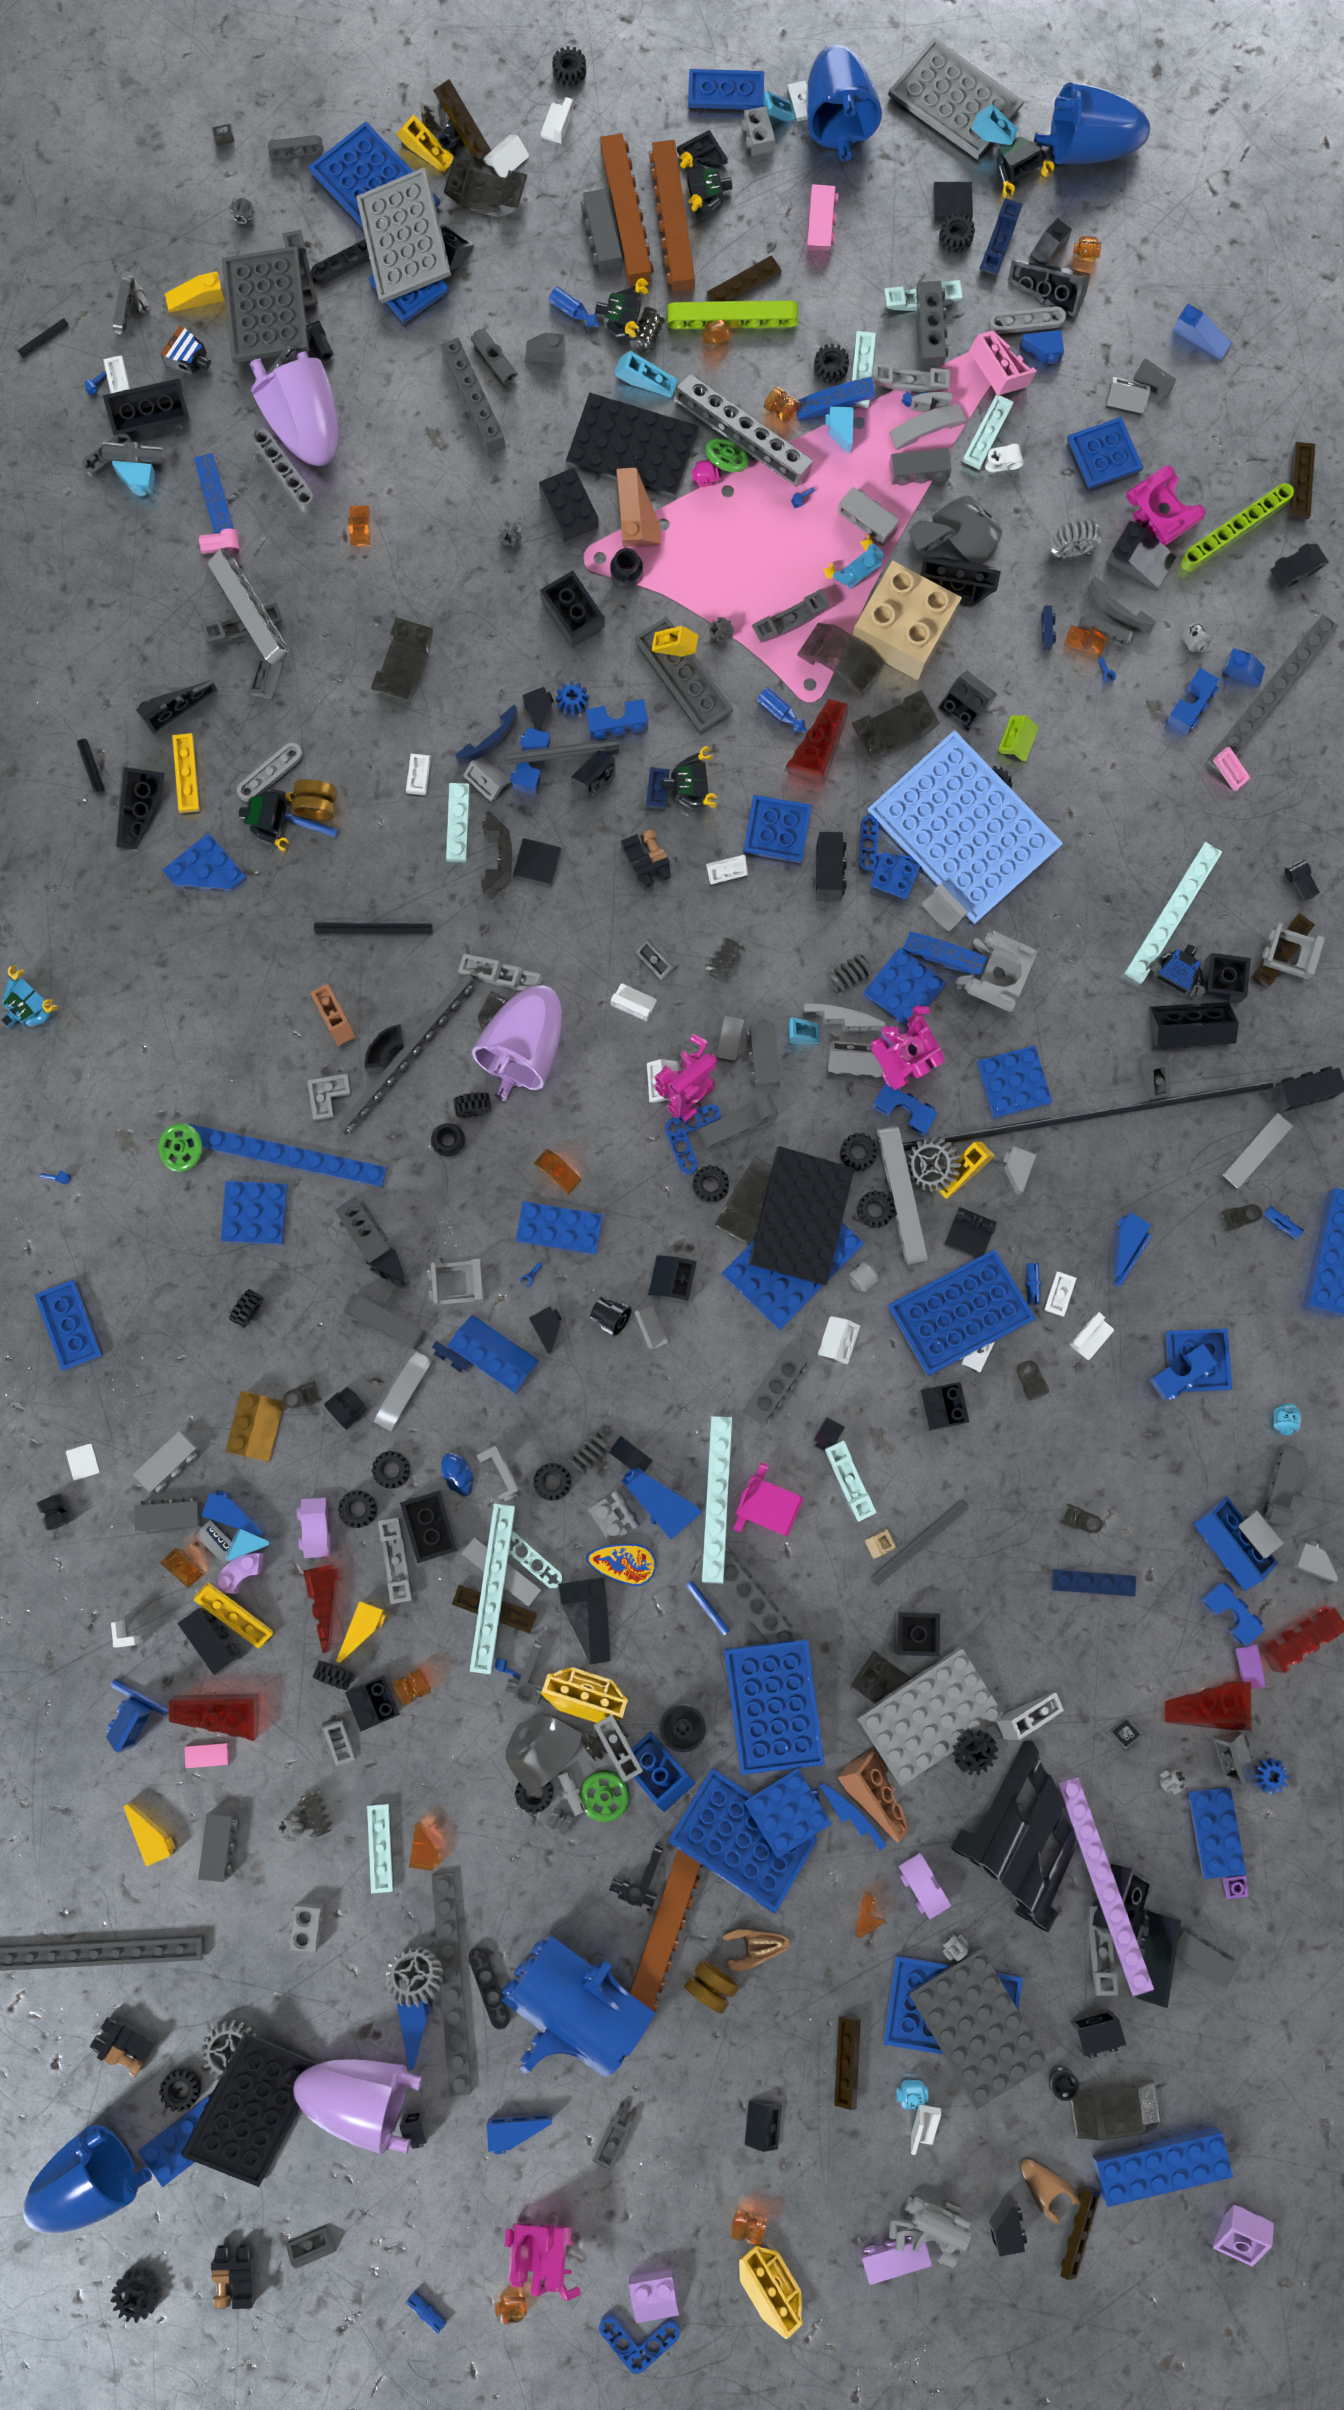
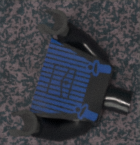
M1188 944L1184 951L1176 949L1174 952L1168 951L1156 957L1146 968V970H1153L1154 979L1185 996L1189 993L1190 997L1196 994L1199 996V1000H1201L1205 992L1203 988V971L1200 968L1201 962L1194 958L1198 949L1193 945Z

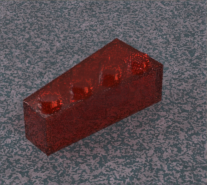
M832 699L827 700L815 719V723L807 731L804 740L795 750L791 760L786 764L788 775L825 785L848 716L847 703Z
M1325 1605L1315 1611L1316 1615L1313 1617L1307 1616L1298 1621L1299 1625L1295 1628L1289 1627L1281 1632L1282 1636L1279 1638H1271L1264 1642V1647L1259 1650L1272 1671L1286 1673L1290 1670L1288 1665L1299 1664L1304 1660V1654L1315 1653L1321 1648V1642L1327 1644L1344 1632V1621L1336 1608Z
M258 1694L173 1696L169 1700V1722L255 1741L258 1737Z

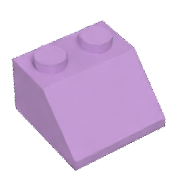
M1233 2205L1223 2217L1213 2243V2249L1253 2267L1272 2247L1274 2223L1242 2207Z
M672 2269L629 2276V2289L636 2323L679 2316Z

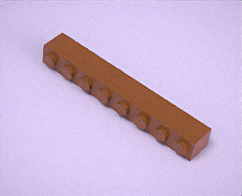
M623 133L600 137L601 153L628 285L636 284L641 278L651 282V273H654L653 262L648 259V256H650L649 244H645L644 240L647 238L645 226L642 227L641 225L643 221L642 209H638L637 204H640L638 192L634 191V187H636L635 175H631L630 170H633L631 158L627 157V153H629L628 141H624Z
M675 140L652 142L649 159L650 163H654V168H651L652 180H656L657 184L654 185L655 198H659V202L656 203L657 214L661 215L662 220H659L660 232H664V237L661 238L662 249H666L667 255H664L665 267H669V272L666 273L667 284H671L672 292L694 290L695 275Z
M677 1849L629 1992L654 2012H656L658 2001H655L657 1993H662L665 1985V1980H662L664 1972H669L672 1964V1959H669L671 1951H676L679 1939L676 1938L678 1930H683L686 1918L683 1917L685 1909L689 1910L693 1901V1897L690 1896L692 1888L696 1889L699 1883L700 1876H697L699 1867H704L679 1849Z

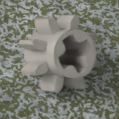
M1170 1766L1160 1774L1162 1777L1160 1784L1166 1792L1172 1791L1176 1795L1186 1787L1184 1784L1186 1783V1776L1182 1770H1174Z
M287 1814L286 1818H282L278 1824V1833L286 1841L295 1842L296 1837H301L304 1833V1822L296 1814Z
M955 1934L950 1935L942 1944L945 1947L942 1952L950 1961L953 1958L956 1961H960L968 1953L966 1948L968 1942L961 1934L958 1937Z

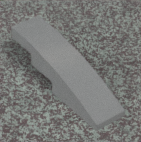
M463 954L458 969L459 974L465 975L467 973L472 978L517 991H523L534 985H541L543 978L539 973L524 971L520 967L468 954Z
M804 1003L803 1016H823V1023H843V1031H882L885 1027V1022L848 1008L826 1004Z

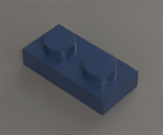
M1044 606L1041 612L1042 650H1050L1052 644L1056 642V631H1053L1056 614L1052 613V606Z
M650 767L646 807L665 810L668 790H662L661 781L662 778H669L670 769Z
M438 1341L432 1346L436 1350L434 1355L443 1361L445 1358L452 1362L450 1366L461 1372L463 1369L467 1372L471 1367L468 1362Z

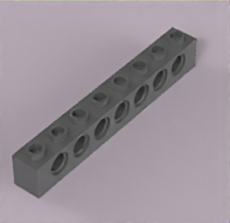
M689 374L677 386L674 401L792 485L797 487L809 475L813 460L766 428L762 423L752 418L745 411L735 406L731 401L721 396L714 389L704 384L700 379Z

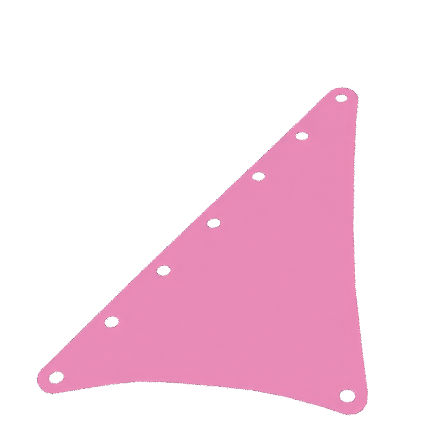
M970 351L937 368L950 370L949 389L937 392L953 393L950 405L960 404L967 422L991 386ZM893 390L869 402L868 408L859 407L853 410V420L857 417L862 418L865 425L861 429L853 427L851 453H847L828 434L829 426L825 425L789 442V444L813 460L809 475L797 487L755 459L749 462L745 470L736 473L729 472L722 476L716 485L700 487L654 511L658 521L664 518L670 523L667 530H660L661 545L626 547L633 549L643 562V576L637 585L663 594L710 623L717 621L718 617L731 620L734 628L732 638L743 644L761 659L800 700L807 703L815 702L822 697L827 689L878 577L907 523L933 481L921 484L913 482L903 486L898 484L892 485L889 466L891 454L949 448L950 452L967 423L952 429L948 427L915 439L913 444L896 450L889 432L924 412L910 410V407H906L901 399H903V394L906 391ZM909 392L912 396L917 395L916 392ZM930 407V410H929V411H931V410H933V409H937V408H936V407ZM729 485L734 489V494L731 497L722 495L721 490L724 486ZM814 487L815 491L803 498L804 504L799 508H794L791 502L793 495L797 492L801 494ZM852 487H855L857 490H862L872 501L875 500L880 503L887 512L895 514L899 523L896 531L883 546L871 537L874 544L884 553V558L881 561L883 564L850 589L847 585L833 578L827 579L823 568H829L828 564L833 563L836 571H842L866 552L859 540H866L867 534L837 512L839 502ZM621 529L591 544L584 552V564L589 571L611 578V560L617 551L625 548L622 546ZM602 552L606 555V561L603 564H597L593 558L596 553ZM822 589L830 604L827 610L791 632L760 643L752 628V624L768 616L771 618L804 601V597ZM809 678L816 681V688L811 691L806 690L803 685L804 681Z

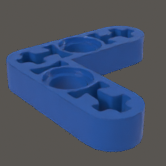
M873 815L865 816L860 825L858 866L865 873H875L882 854L877 853L879 822ZM868 821H871V824L875 825L871 828V834H867L868 826L864 825L867 824ZM870 839L873 841L874 846L870 849L865 848L863 841ZM866 854H870L869 862L873 863L869 867L862 863L866 860ZM895 855L900 858L911 861L913 863H916L915 859L912 856Z
M711 1104L696 1109L697 1113L693 1116L698 1118L699 1123L692 1127L688 1125L687 1121H684L686 1130H683L682 1126L677 1129V1133H674L673 1130L669 1131L672 1123L675 1126L681 1125L680 1120L683 1119V1115L668 1120L665 1125V1132L681 1172L685 1175L695 1173L698 1166L687 1134L719 1120L721 1112L716 1105ZM710 1109L713 1112H717L714 1119L709 1116L704 1118L705 1123H702L699 1113L702 1112V1115L705 1116ZM680 1141L685 1142L687 1145V1149L684 1152H679L675 1148L676 1144ZM690 1153L691 1156H687L689 1163H694L692 1170L683 1168L685 1165L684 1157L682 1159H679V1157Z
M607 2314L600 2319L599 2332L632 2373L639 2374L679 2339L680 2327L675 2320H666L638 2345L614 2315ZM605 2322L608 2324L614 2323L613 2330L616 2336L613 2340L611 2339L613 2338L612 2331L610 2329L605 2330ZM674 2327V2335L668 2334L664 2338L666 2342L664 2344L661 2338L666 2334V2328L672 2329ZM621 2338H625L629 2342L628 2348L624 2350L619 2349L617 2346V2341ZM657 2341L660 2345L659 2350L656 2352L649 2351L647 2348L648 2343ZM642 2349H644L646 2355L641 2359V2365H632L633 2358L639 2359L643 2355Z

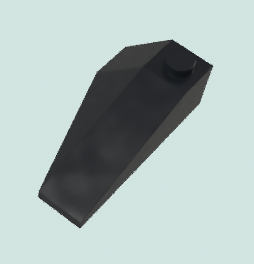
M1012 260L1008 281L1025 292H1029L1038 298L1040 302L1046 303L1050 307H1060L1065 311L1066 315L1077 317L1087 292L1090 273Z
M212 680L154 697L149 701H144L136 711L154 735L217 691V688Z
M122 767L116 847L137 849L163 793L164 772Z
M604 1577L558 1584L560 1605L570 1621L571 1628L579 1640L589 1665L611 1661Z

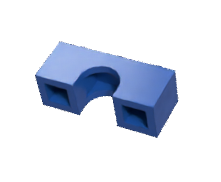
M1199 668L1185 690L1194 696L1195 703H1186L1180 699L1166 722L1185 734L1190 728L1194 729L1200 720L1197 718L1200 712L1204 713L1210 704L1206 702L1209 696L1213 698L1219 687L1216 685L1220 679Z
M644 699L625 702V714L619 719L609 717L605 706L586 709L590 738L603 739L607 735L613 734L621 736L629 731L642 732L648 728V717Z
M527 728L526 734L521 736V751L549 748L551 742L550 733ZM529 762L517 764L516 771L512 770L510 777L513 789L536 795L541 779V771L529 766Z
M885 1083L872 1107L887 1116H890L897 1107L906 1108L911 1115L907 1127L924 1137L938 1112L935 1111L932 1105L928 1103L922 1104L917 1101L918 1098L913 1094H905L900 1091L901 1088L893 1090L892 1086L888 1087L887 1083Z
M1204 1344L1198 1345L1182 1356L1187 1364V1372L1184 1376L1176 1375L1171 1367H1167L1149 1379L1163 1400L1168 1398L1170 1400L1175 1399L1181 1394L1180 1390L1185 1386L1187 1389L1198 1383L1196 1380L1201 1375L1206 1377L1215 1371L1213 1367L1217 1365V1362Z
M1216 1582L1199 1599L1214 1615H1219L1227 1608L1231 1609L1235 1614V1622L1228 1631L1242 1646L1248 1647L1265 1631L1261 1626L1263 1622L1257 1615H1251L1247 1610L1249 1608L1242 1599H1237L1232 1594L1234 1590L1227 1583Z

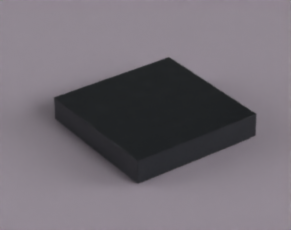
M934 182V220H945L952 213L954 217L956 213H960V217L965 214V219L970 217L972 221V182Z
M523 838L513 877L552 886L561 847Z

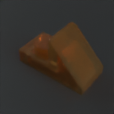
M369 505L350 506L348 524L351 546L371 545Z
M1071 625L1064 646L1101 658L1107 639L1094 626L1091 627L1090 631Z
M175 1548L160 1561L187 1588L203 1575L202 1570L188 1558L184 1550Z
M866 1891L863 1892L855 1929V1935L858 1938H862L886 1922L884 1918L870 1915V1912L874 1913L876 1900L873 1899L874 1895Z

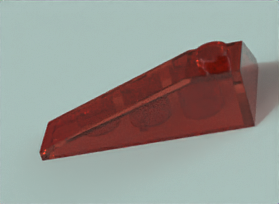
M334 1565L303 1570L308 1597L314 1599L312 1612L315 1620H319L317 1632L323 1653L330 1652L338 1588L337 1581L340 1580L338 1568L334 1569Z

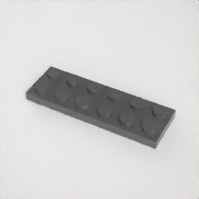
M666 616L635 636V641L701 733L732 713L733 708L694 654L681 657L652 651L655 632L675 628Z

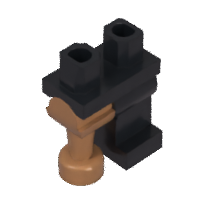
M648 830L640 835L642 842L648 844L650 850L646 854L643 851L637 834L620 841L621 849L637 882L640 881L645 889L654 885L653 875L659 874L661 881L671 878L670 861L665 851L659 849L655 842L657 838L655 830Z
M107 2017L100 2029L110 2034L108 2039L105 2040L96 2035L89 2047L98 2053L97 2059L103 2060L109 2065L118 2063L130 2069L129 2074L136 2077L158 2039L122 2018L117 2021ZM127 2050L138 2055L135 2061L125 2054Z
M249 2244L237 2245L236 2255L229 2256L228 2245H218L215 2250L214 2259L211 2262V2278L217 2286V2295L213 2298V2307L226 2308L231 2305V2296L227 2294V2284L233 2283L232 2309H251L256 2298L254 2255H251Z

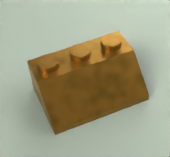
M241 1391L225 1452L270 1462L285 1401Z

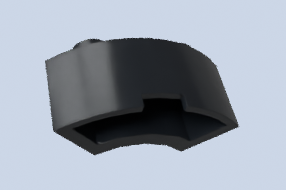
M1307 543L1301 546L1297 553L1278 559L1270 571L1280 587L1285 589L1297 584V579L1305 575L1310 577L1326 566L1329 561L1317 543Z
M401 1024L386 1028L369 1045L364 1063L367 1073L383 1072L388 1066L391 1057L403 1049L405 1042Z

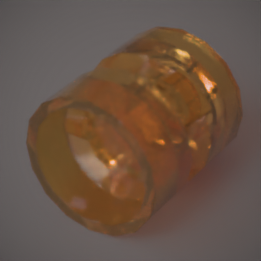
M776 386L766 398L763 407L772 414L777 413L776 417L786 424L797 412L800 402L792 396L787 397V392Z
M420 1668L409 1673L408 1678L403 1676L393 1681L397 1695L404 1706L415 1701L416 1696L423 1697L431 1693L429 1683Z
M736 2209L730 2239L741 2242L747 2239L748 2244L760 2247L765 2233L767 2218L758 2214L750 2216L749 2212Z

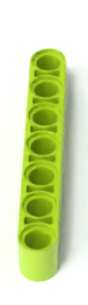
M791 300L674 302L667 305V326L671 329L794 327L799 323L798 303Z
M1287 483L1280 484L1191 546L1181 560L1182 568L1188 572L1196 570L1286 507L1294 494L1293 487ZM1204 547H1208L1210 551L1205 550ZM1188 557L1193 558L1195 561H1190Z

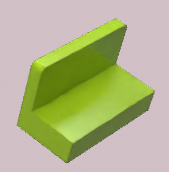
M1011 715L998 751L1001 754H1015L1021 761H1026L1039 729L1038 725L1027 715Z

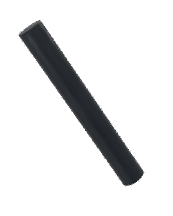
M65 318L61 319L22 346L17 352L23 357L68 325Z

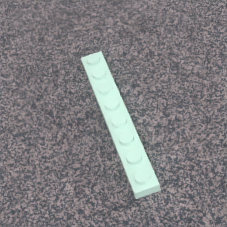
M1207 842L1203 844L1124 974L1141 984L1151 970H1146L1147 966L1162 952L1222 851Z
M711 1417L702 1572L703 1583L724 1584L732 1417Z
M494 1503L470 1672L492 1673L516 1506Z

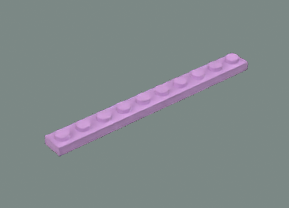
M1079 1778L1059 1783L1058 1787L1132 1997L1153 1991V1985Z

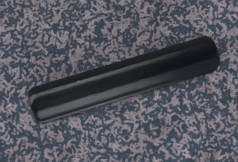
M82 738L77 741V746L95 794L103 793L105 788L86 738Z

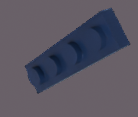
M1052 1569L1051 1590L1135 1597L1136 1576Z

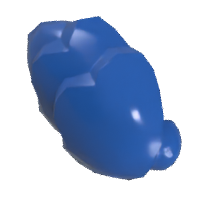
M445 1454L441 1461V1473L446 1480L447 1486L450 1490L457 1492L461 1496H469L472 1491L474 1476L468 1467V1463L457 1454Z

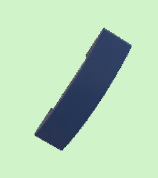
M1007 198L1004 199L998 220L980 265V270L998 275L1021 212L1022 203Z
M513 705L499 717L501 726L476 748L469 743L455 755L456 762L459 765L470 763L496 749L512 730L518 715L517 707Z

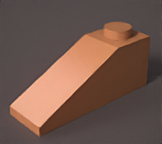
M328 983L310 992L337 1045L339 1046L355 1038L356 1036Z

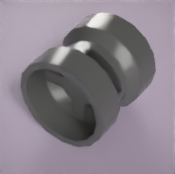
M554 1808L546 1828L550 1830L555 1828L558 1834L565 1836L574 1817L569 1814L562 1815L561 1810Z

